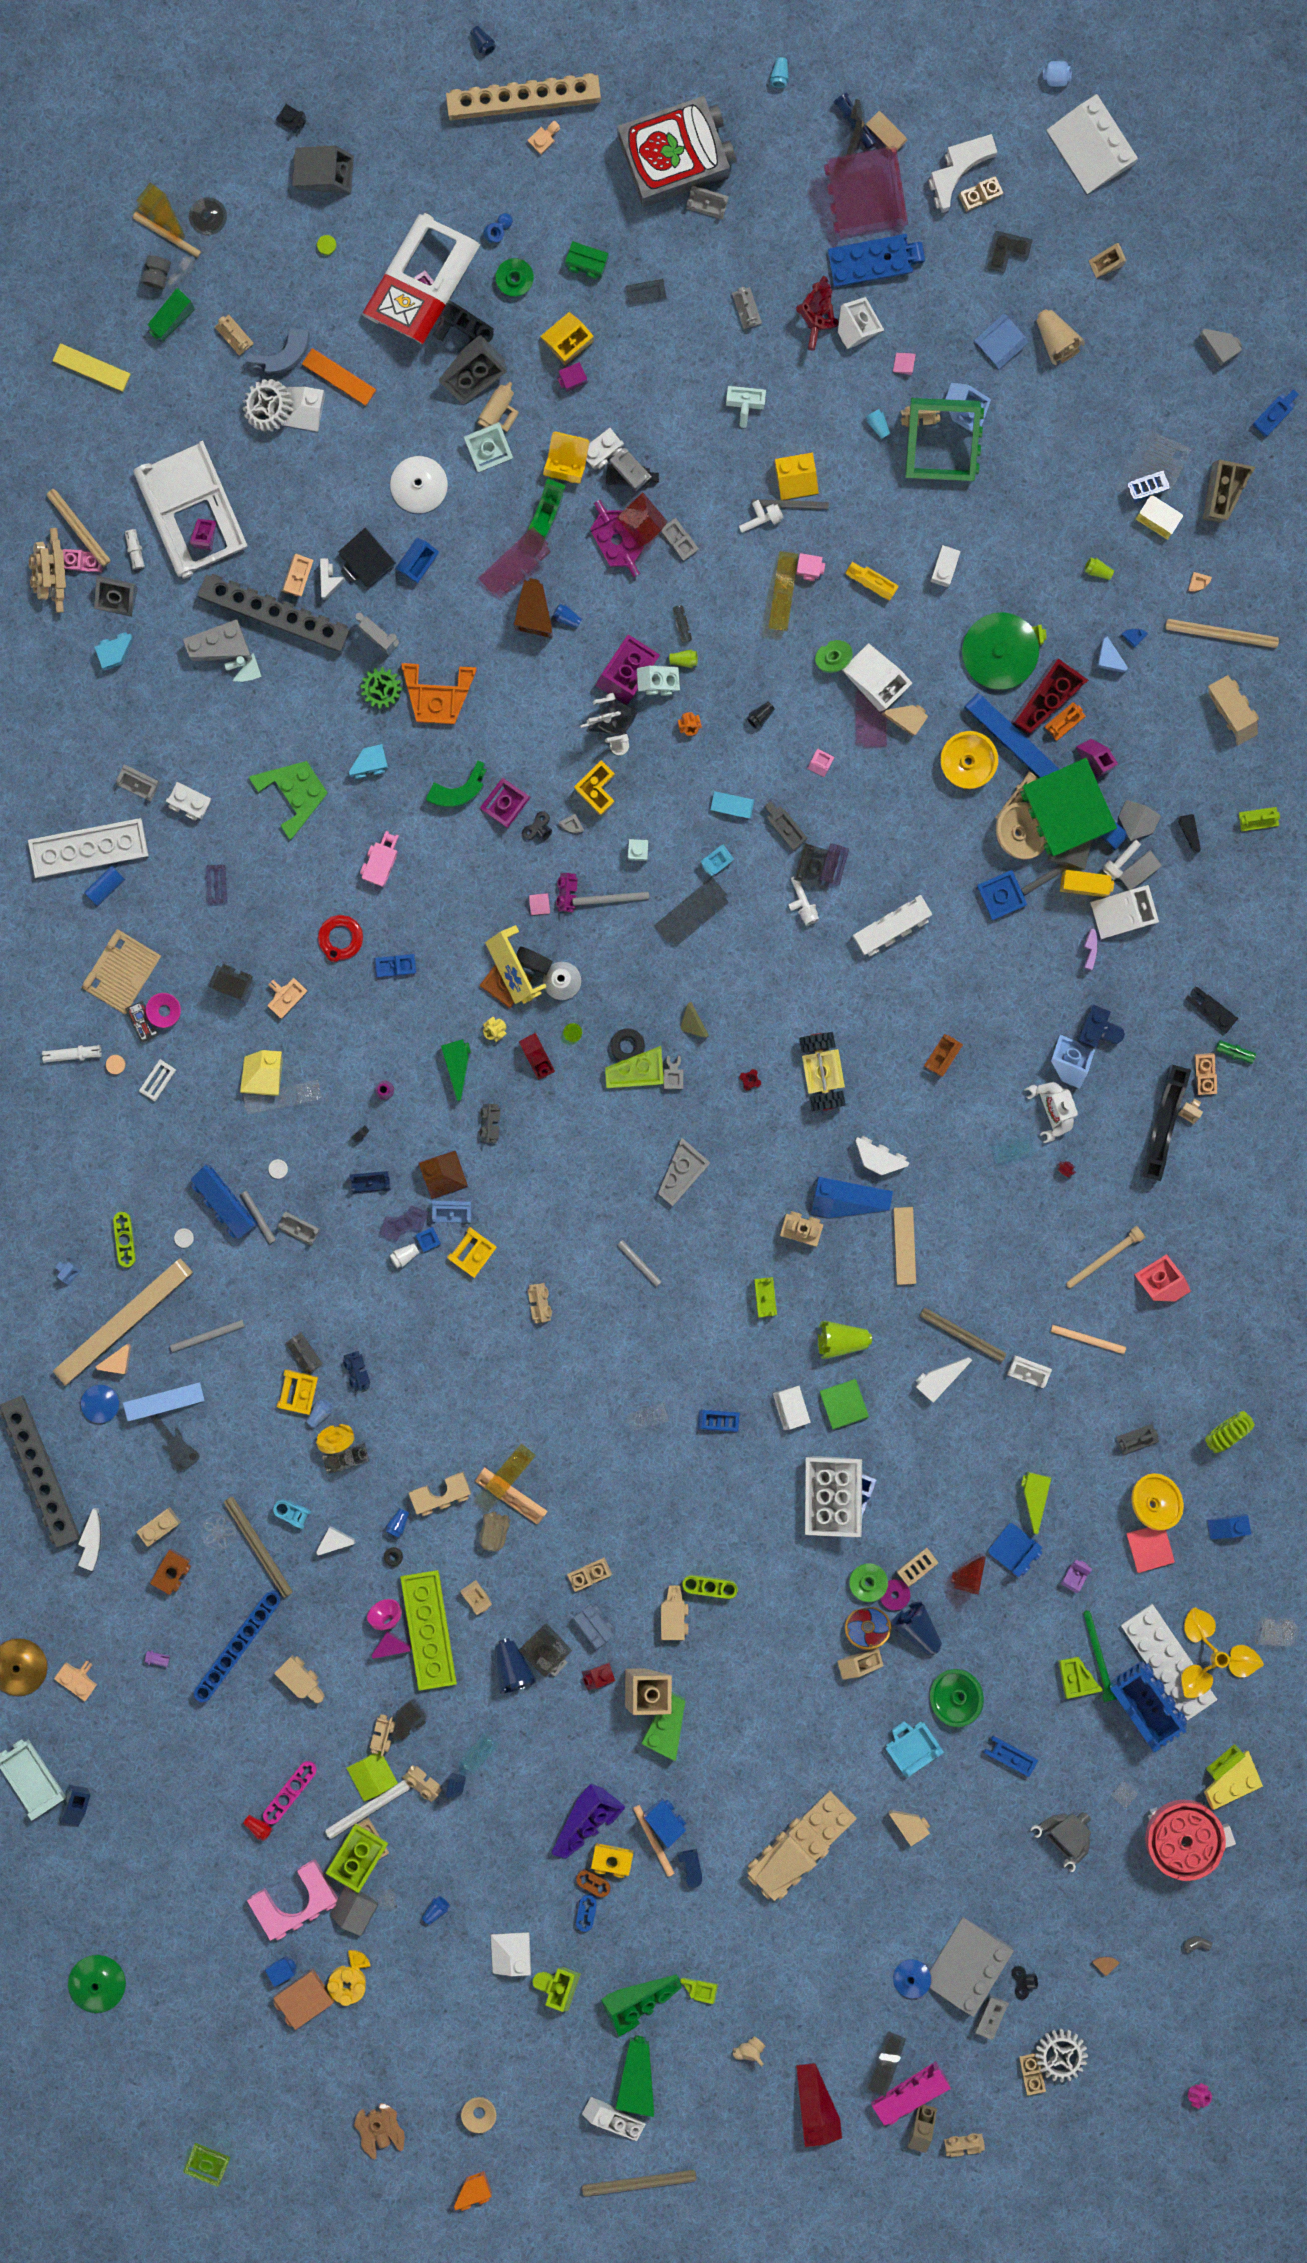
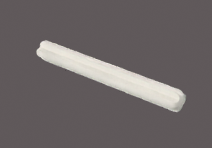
M405 1780L398 1783L327 1828L325 1831L330 1839L337 1836L408 1791L410 1786L406 1784Z

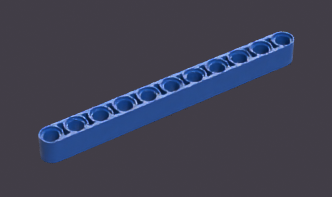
M976 693L964 706L967 711L969 710L973 713L972 716L980 724L983 723L987 727L986 729L994 737L997 736L1001 740V744L1008 750L1011 749L1015 753L1014 756L1020 762L1029 766L1028 769L1034 775L1041 778L1059 770L1051 760L982 695ZM1116 822V830L1100 836L1105 842L1108 841L1114 850L1128 838L1127 833Z

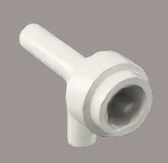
M757 500L752 505L758 517L740 525L739 528L743 533L769 520H772L773 524H777L784 517L778 504L767 506L768 513L765 514L759 500Z
M1135 840L1123 854L1118 855L1115 863L1109 860L1104 865L1103 871L1107 875L1112 876L1113 880L1119 878L1123 874V871L1120 869L1121 866L1141 844Z

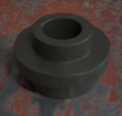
M391 1547L385 1551L384 1560L389 1566H398L403 1560V1553L399 1548ZM395 1553L397 1559L391 1560L390 1554Z

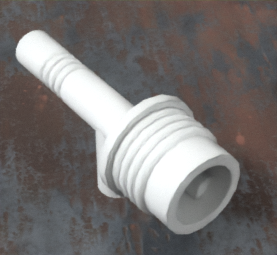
M798 876L792 877L791 881L799 900L789 904L790 910L793 911L802 907L798 913L801 915L806 926L818 922L819 917L816 905H809Z

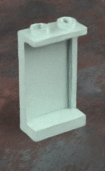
M21 1739L12 1745L14 1747L13 1750L10 1752L4 1750L0 1753V1769L29 1813L27 1815L32 1821L63 1801L66 1796L29 1739L25 1742Z

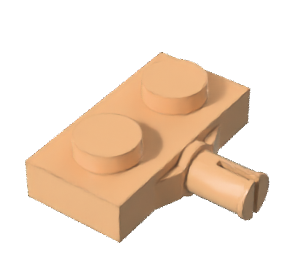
M295 978L283 987L274 980L271 982L276 988L271 983L268 985L276 994L267 1006L281 1019L308 992Z
M85 1661L81 1669H77L66 1662L54 1679L86 1701L97 1686L86 1674L92 1664L88 1665L89 1661Z

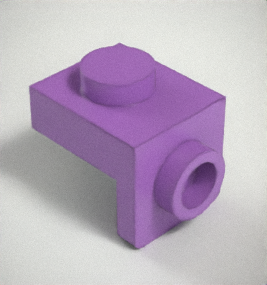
M1075 1560L1069 1566L1061 1585L1078 1594L1092 1568L1088 1567L1083 1561Z

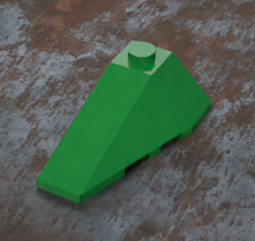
M676 1974L618 1989L613 1993L607 1994L601 2001L609 2020L620 2037L640 2024L638 2019L643 2014L647 2013L650 2016L654 2012L653 2009L657 2002L665 2003L682 1987Z

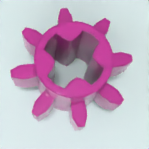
M1202 2083L1200 2085L1195 2084L1188 2091V2099L1192 2102L1191 2106L1198 2109L1200 2107L1204 2108L1210 2104L1212 2094L1208 2090V2086Z

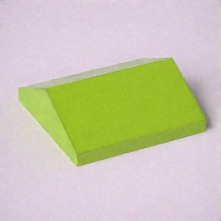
M381 1751L378 1754L373 1753L346 1767L364 1802L398 1784L385 1757L381 1756Z

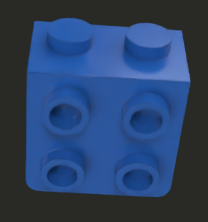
M1009 1523L990 1546L988 1552L1017 1577H1020V1575L1024 1576L1029 1571L1030 1566L1028 1565L1031 1561H1036L1041 1556V1549L1043 1547L1016 1525Z

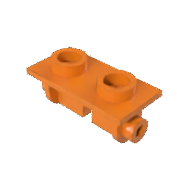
M1072 702L1044 727L1057 741L1086 716L1082 712V708Z

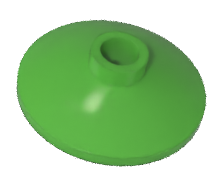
M830 641L827 646L819 648L815 661L818 668L822 671L829 673L837 672L844 669L851 662L853 651L851 646L845 641Z
M871 1563L862 1564L850 1576V1589L854 1596L861 1601H876L887 1590V1575L878 1565ZM871 1579L872 1585L867 1586L865 1580Z

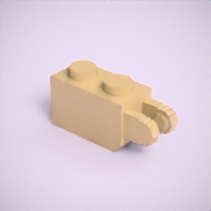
M292 1655L274 1674L298 1698L308 1696L315 1703L322 1702L325 1696L317 1686L319 1683L317 1679L319 1677L314 1671H308L304 1667L305 1663L300 1657Z

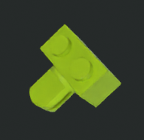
M565 1967L558 1968L555 1976L547 1972H540L534 1976L533 1986L537 1990L549 1994L546 2006L561 2012L569 2011L581 1973Z

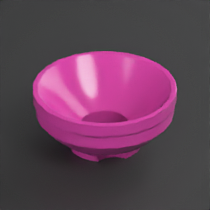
M158 993L148 1001L146 1015L153 1025L161 1028L170 1027L179 1020L181 1006L173 995ZM163 1005H167L170 1008V1014L166 1017L159 1014V1008Z
M384 1599L371 1607L367 1620L376 1630L392 1629L399 1621L402 1610L396 1600ZM388 1618H393L390 1622L384 1624Z

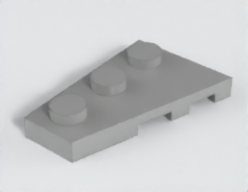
M683 1138L680 1140L658 1193L672 1206L710 1164L706 1158Z

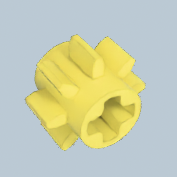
M491 1017L483 1024L485 1027L483 1034L489 1040L494 1039L498 1042L507 1034L505 1032L506 1024L501 1019L495 1020L494 1017Z

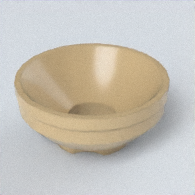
M475 2097L467 2101L463 2106L461 2119L469 2131L484 2133L494 2125L496 2109L488 2099ZM475 2108H483L485 2110L484 2117L476 2118L473 2114Z

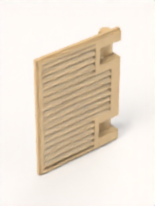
M117 929L81 988L123 1014H126L161 958V955ZM119 939L125 941L121 949L115 947ZM95 978L101 980L96 989L91 986Z

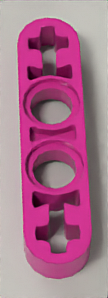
M303 1762L263 1813L266 1823H277L315 1776L317 1767L314 1762ZM309 1765H311V1771L313 1773H307V1775L304 1777L305 1779H307V1781L305 1782L302 1777L297 1776L296 1774L299 1773L300 1775H302L305 1771L303 1766L308 1767ZM299 1780L302 1784L299 1790L292 1789L291 1781ZM281 1795L289 1797L290 1800L287 1805L280 1804L279 1797ZM275 1803L278 1808L283 1809V1812L278 1810L275 1814L277 1818L270 1820L268 1819L269 1814L267 1812H273L276 1808L273 1806Z

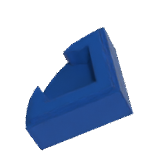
M1129 629L1121 634L1134 648L1148 635L1142 629Z

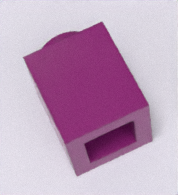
M580 362L560 370V377L557 378L561 389L565 387L566 392L588 383Z

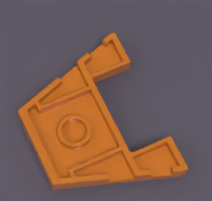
M402 663L416 722L455 725L477 668L459 667L458 686L418 684L419 664Z

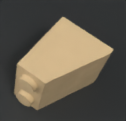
M645 1668L625 1669V1707L633 1715L671 1714L672 1675Z

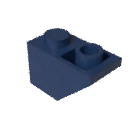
M69 1785L60 1823L80 1825L86 1814L91 1795L88 1788Z

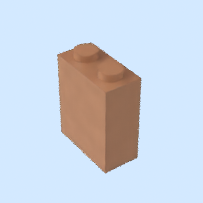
M313 1968L275 1994L273 1998L275 2000L273 2003L277 2010H282L286 2016L284 2017L286 2023L290 2027L293 2026L295 2030L335 2001Z

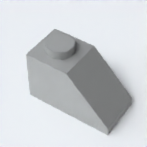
M1204 329L1200 333L1201 338L1220 366L1242 351L1240 340L1237 337L1234 338L1232 334Z

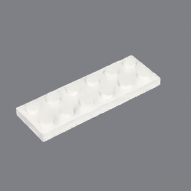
M141 818L28 840L35 878L149 857Z
M1153 1604L1120 1625L1146 1664H1150L1156 1679L1161 1680L1167 1695L1172 1696L1176 1702L1177 1710L1182 1711L1187 1720L1217 1701L1211 1689L1196 1698H1186L1183 1695L1181 1685L1182 1672L1186 1667L1194 1664Z

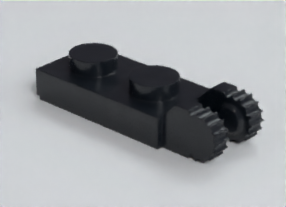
M1195 986L1194 992L1204 1000L1201 1004L1190 996H1187L1186 1000L1197 1008L1196 1010L1223 1032L1227 1033L1239 1018L1209 994L1207 995Z

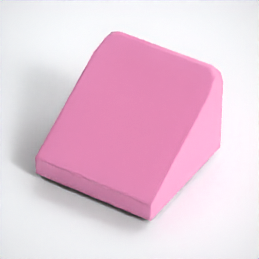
M896 353L893 372L912 375L916 354Z
M817 749L807 769L825 777L834 757Z
M548 893L529 895L531 915L550 913Z

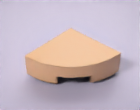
M1193 572L1188 591L1196 592L1204 589L1210 583L1212 577Z

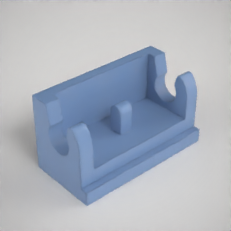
M432 1202L433 1222L471 1223L472 1202Z

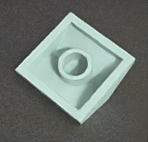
M499 422L464 436L477 472L513 458ZM505 453L508 454L507 456L499 458L495 461L479 466V464L486 462L490 459H493Z

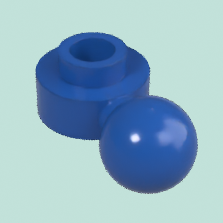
M503 213L499 215L498 223L488 224L484 228V237L488 242L496 243L503 239V229L509 228L513 223V219L509 214Z

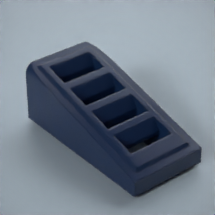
M455 1773L450 1775L446 1792L447 1798L456 1797L463 1793L466 1776Z

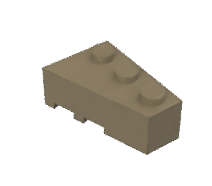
M1220 459L1213 462L1203 519L1218 523L1228 520L1239 500L1242 490L1246 487L1247 481L1256 467Z

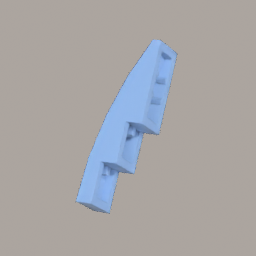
M199 1382L123 1402L127 1421L205 1400Z

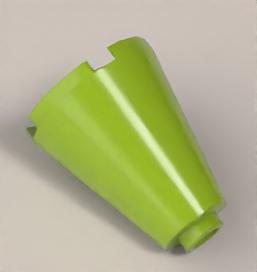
M821 1321L819 1324V1328H822L821 1336L818 1334L819 1354H823L822 1359L868 1349L869 1345L872 1344V1334L867 1329L830 1321Z

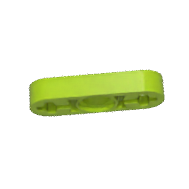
M118 1212L113 1218L118 1262L123 1267H130L136 1262L132 1220L128 1213ZM120 1215L127 1218V1222H124V1227H129V1231L118 1233V1229H122L121 1223L117 1222V1219H120ZM122 1234H127L130 1237V1242L127 1245L120 1243L119 1238ZM131 1246V1250L127 1251L128 1256H132V1260H129V1264H126V1261H122V1257H125V1251H120V1247L128 1248Z

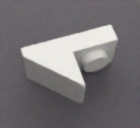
M328 558L320 559L321 597L323 600L328 599L345 581L344 577L330 578V575H333V564H329Z

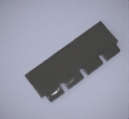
M711 877L657 922L654 927L668 944L672 942L677 947L686 939L682 933L684 930L690 936L701 926L697 922L698 918L705 923L716 914L712 910L713 906L720 911L729 903L725 898L727 894Z

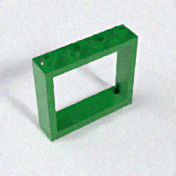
M911 398L905 467L906 478L975 481V474L979 475V463H976L977 456L981 455V445H978V438H982L983 426L979 425L980 419H984V408H981L980 401ZM919 410L974 413L969 471L914 468Z

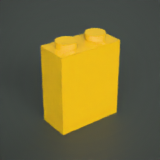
M1065 870L1062 872L1060 892L1105 898L1113 892L1114 881L1111 880L1112 876Z

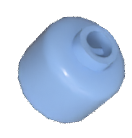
M1050 61L1047 68L1043 69V79L1047 80L1048 85L1051 87H1064L1068 82H1071L1072 68L1068 66L1066 61Z

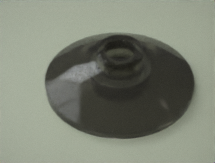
M210 197L201 198L190 208V224L196 232L202 235L216 234L226 224V209L217 199ZM210 212L211 215L210 217L205 218L204 213Z

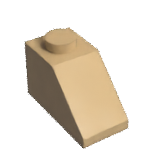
M919 705L888 709L882 712L883 716L912 736L917 734L928 718L925 714L926 710Z
M879 1648L847 1656L837 1661L842 1679L860 1677L884 1666Z
M896 1810L889 1811V1815L910 1846H913L930 1834L928 1830L930 1825L924 1817L921 1819L916 1814Z

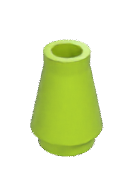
M1090 557L1084 568L1088 575L1110 580L1114 574L1113 569L1096 557Z
M692 649L670 653L669 662L670 665L693 668V666L698 665L697 651Z

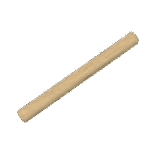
M1167 619L1165 625L1166 630L1272 648H1277L1279 644L1278 637Z

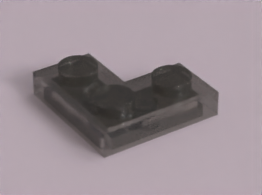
M995 231L986 269L1005 273L1009 255L1028 259L1033 239Z

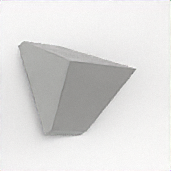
M1126 800L1119 815V819L1130 841L1154 833L1161 815L1149 807Z

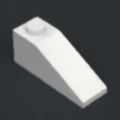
M967 1357L932 1370L926 1375L922 1373L916 1379L918 1384L915 1387L934 1403L972 1359Z

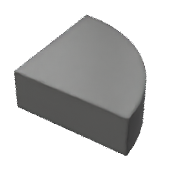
M576 814L558 822L563 829L571 833L584 831Z

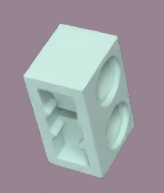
M645 666L637 668L638 691L646 692V695H656L658 692H661V696L672 695V692L680 690L678 667Z

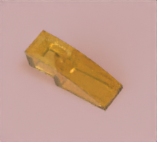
M521 1443L485 1488L500 1500L534 1460L536 1455Z

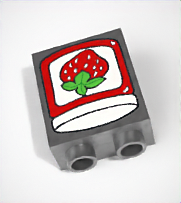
M705 96L617 126V136L643 207L689 192L692 186L700 188L726 179L730 174L729 165L737 163L731 141L728 140L721 143L716 130L724 127L720 109L717 104L708 107Z

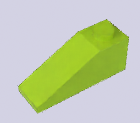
M1027 1471V1475L1022 1477L1021 1486H1023L1032 1531L1038 1534L1051 1477Z

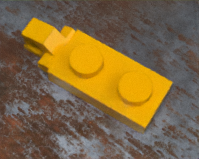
M854 562L850 564L845 573L864 587L871 589L889 601L898 589L897 584L869 567L862 568Z

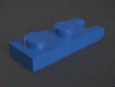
M992 1735L991 1739L997 1742L992 1752L985 1749L984 1753L1030 1777L1038 1759Z

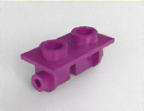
M560 873V877L557 880L559 896L556 898L558 912H574V909H576V906H573L572 898H576L577 895H570V891L577 892L578 878H576V874Z

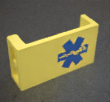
M515 925L499 932L487 940L485 944L515 1004L521 1001L525 1004L541 995V990L546 988V985L543 984L532 989L508 940L519 932Z

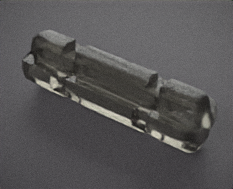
M682 605L673 607L672 610L674 616L676 615L675 621L678 632L681 633V642L687 643L692 641L691 633H688L690 629L687 618L683 614L685 613L684 607Z

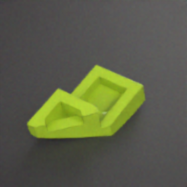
M681 1978V1983L688 1990L691 1999L694 1998V2000L710 2004L715 2003L718 1984Z

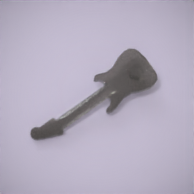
M157 1414L149 1416L169 1442L168 1446L162 1445V1448L171 1455L172 1463L177 1471H184L199 1460V1453L185 1443L178 1428L175 1429L176 1436L174 1437Z

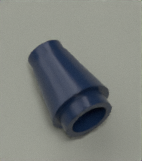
M479 26L474 27L470 31L479 53L487 56L495 50V41Z

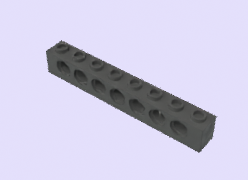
M216 574L211 576L205 575L198 593V597L202 600L340 653L343 652L350 634L347 625L337 622L333 624L329 622V618L322 615L315 617L307 609L301 608V610L293 608V604L283 601V603L276 602V598L265 594V597L258 595L257 590L249 587L245 590L240 588L239 583L231 580L229 583L224 582L222 577ZM220 587L226 588V593L223 596L217 595V590ZM238 594L244 595V600L241 603L234 601L235 596ZM255 601L262 602V607L259 610L252 609ZM273 608L280 609V613L276 617L270 616V611ZM290 615L298 616L296 623H288ZM312 621L316 623V626L313 630H306V624L308 622ZM331 628L334 631L333 635L329 638L323 635L324 631Z
M24 1395L0 1404V1416L3 1420L6 1419L8 1424L6 1427L7 1433L10 1438L13 1437L14 1451L22 1459L20 1463L24 1473L28 1474L30 1479L27 1480L28 1486L36 1494L35 1503L38 1509H42L44 1514L42 1520L44 1525L50 1529L49 1538L53 1545L56 1544V1547H60L81 1538ZM15 1413L20 1414L22 1417L19 1424L13 1421ZM22 1431L28 1433L29 1439L27 1441L21 1440L20 1433ZM29 1449H33L36 1452L34 1459H30L27 1456ZM35 1467L42 1468L43 1475L41 1477L35 1475ZM44 1484L50 1487L48 1495L43 1494L41 1491V1487ZM50 1502L57 1505L55 1513L51 1512L48 1508ZM57 1520L63 1521L65 1525L63 1530L56 1528Z

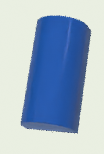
M111 865L84 893L99 906L126 879Z

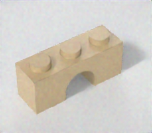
M464 1471L445 1478L447 1492L443 1496H434L430 1492L428 1485L410 1491L409 1496L416 1514L421 1513L422 1516L432 1513V1509L438 1506L440 1509L451 1506L450 1502L457 1500L459 1503L469 1499L468 1495L471 1494V1490Z

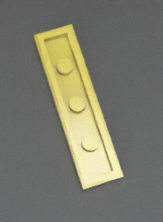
M61 343L53 358V362L122 392H124L131 376L126 371Z

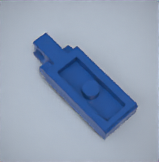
M1293 389L1287 396L1284 394L1278 396L1252 425L1264 437H1267L1293 410L1295 404L1292 401L1299 394Z

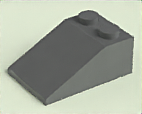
M479 335L465 346L439 378V382L464 405L507 372L505 359Z

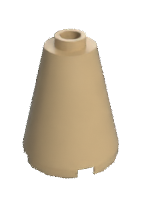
M1046 309L1039 313L1037 324L1052 364L1057 365L1056 361L1061 360V363H1064L1080 352L1079 347L1081 344L1083 347L1085 345L1083 338L1053 310L1048 311Z

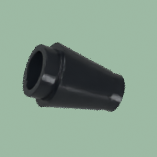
M767 701L751 711L747 721L755 729L762 727L775 710L774 706Z

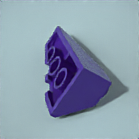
M590 1784L578 1797L551 1853L561 1858H568L584 1845V1838L591 1835L595 1837L599 1834L597 1828L605 1822L608 1826L613 1823L623 1812L625 1806L604 1788Z

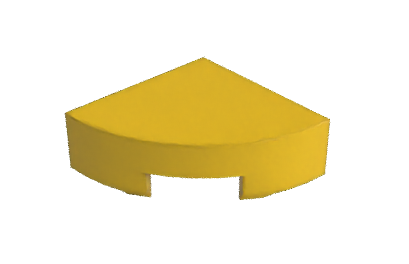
M348 1950L351 1967L353 1966L358 1969L371 1967L370 1961L365 1954L357 1950Z

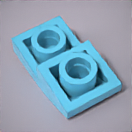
M714 791L710 810L751 818L754 799Z

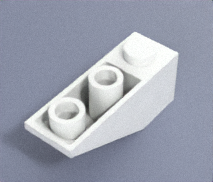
M593 2097L589 2099L582 2113L591 2124L635 2141L638 2140L646 2125Z

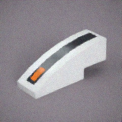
M93 1508L78 1544L85 1547L78 1566L90 1571L95 1570L101 1549L102 1527L98 1508Z

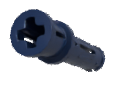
M846 92L835 99L833 103L838 105L843 113L842 117L849 121L867 150L877 142L857 113L858 108L853 106L848 98L849 94Z

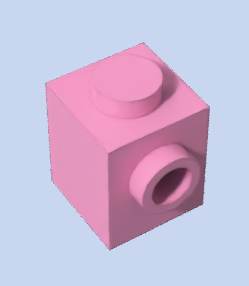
M800 553L796 575L804 576L803 579L808 581H815V578L819 579V575L824 574L825 563H822L823 557Z

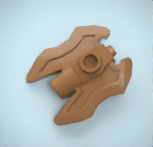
M383 2103L379 2104L380 2112L372 2109L368 2116L365 2115V2110L361 2109L356 2116L354 2124L355 2128L360 2132L363 2150L374 2160L377 2158L376 2142L379 2148H385L391 2144V2139L399 2151L404 2149L405 2135L397 2123V2112L389 2105Z

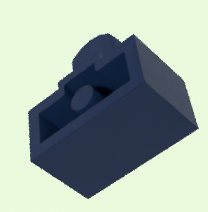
M1093 1004L1089 1009L1077 1041L1096 1048L1100 1039L1112 1044L1120 1043L1124 1039L1125 1033L1122 1027L1108 1022L1111 1011Z

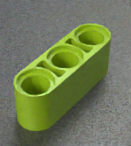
M691 1574L685 1576L682 1581L683 1589L691 1594L731 1599L738 1592L736 1583L728 1579ZM688 1579L696 1581L694 1588L689 1589L686 1587L685 1583ZM707 1582L715 1584L716 1587L713 1591H707L704 1588ZM725 1585H733L734 1592L726 1594L723 1590Z

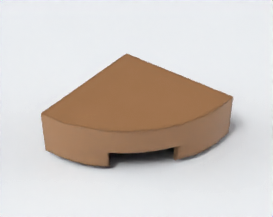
M1106 1956L1098 1957L1092 1961L1105 1976L1119 1964V1961L1115 1958Z

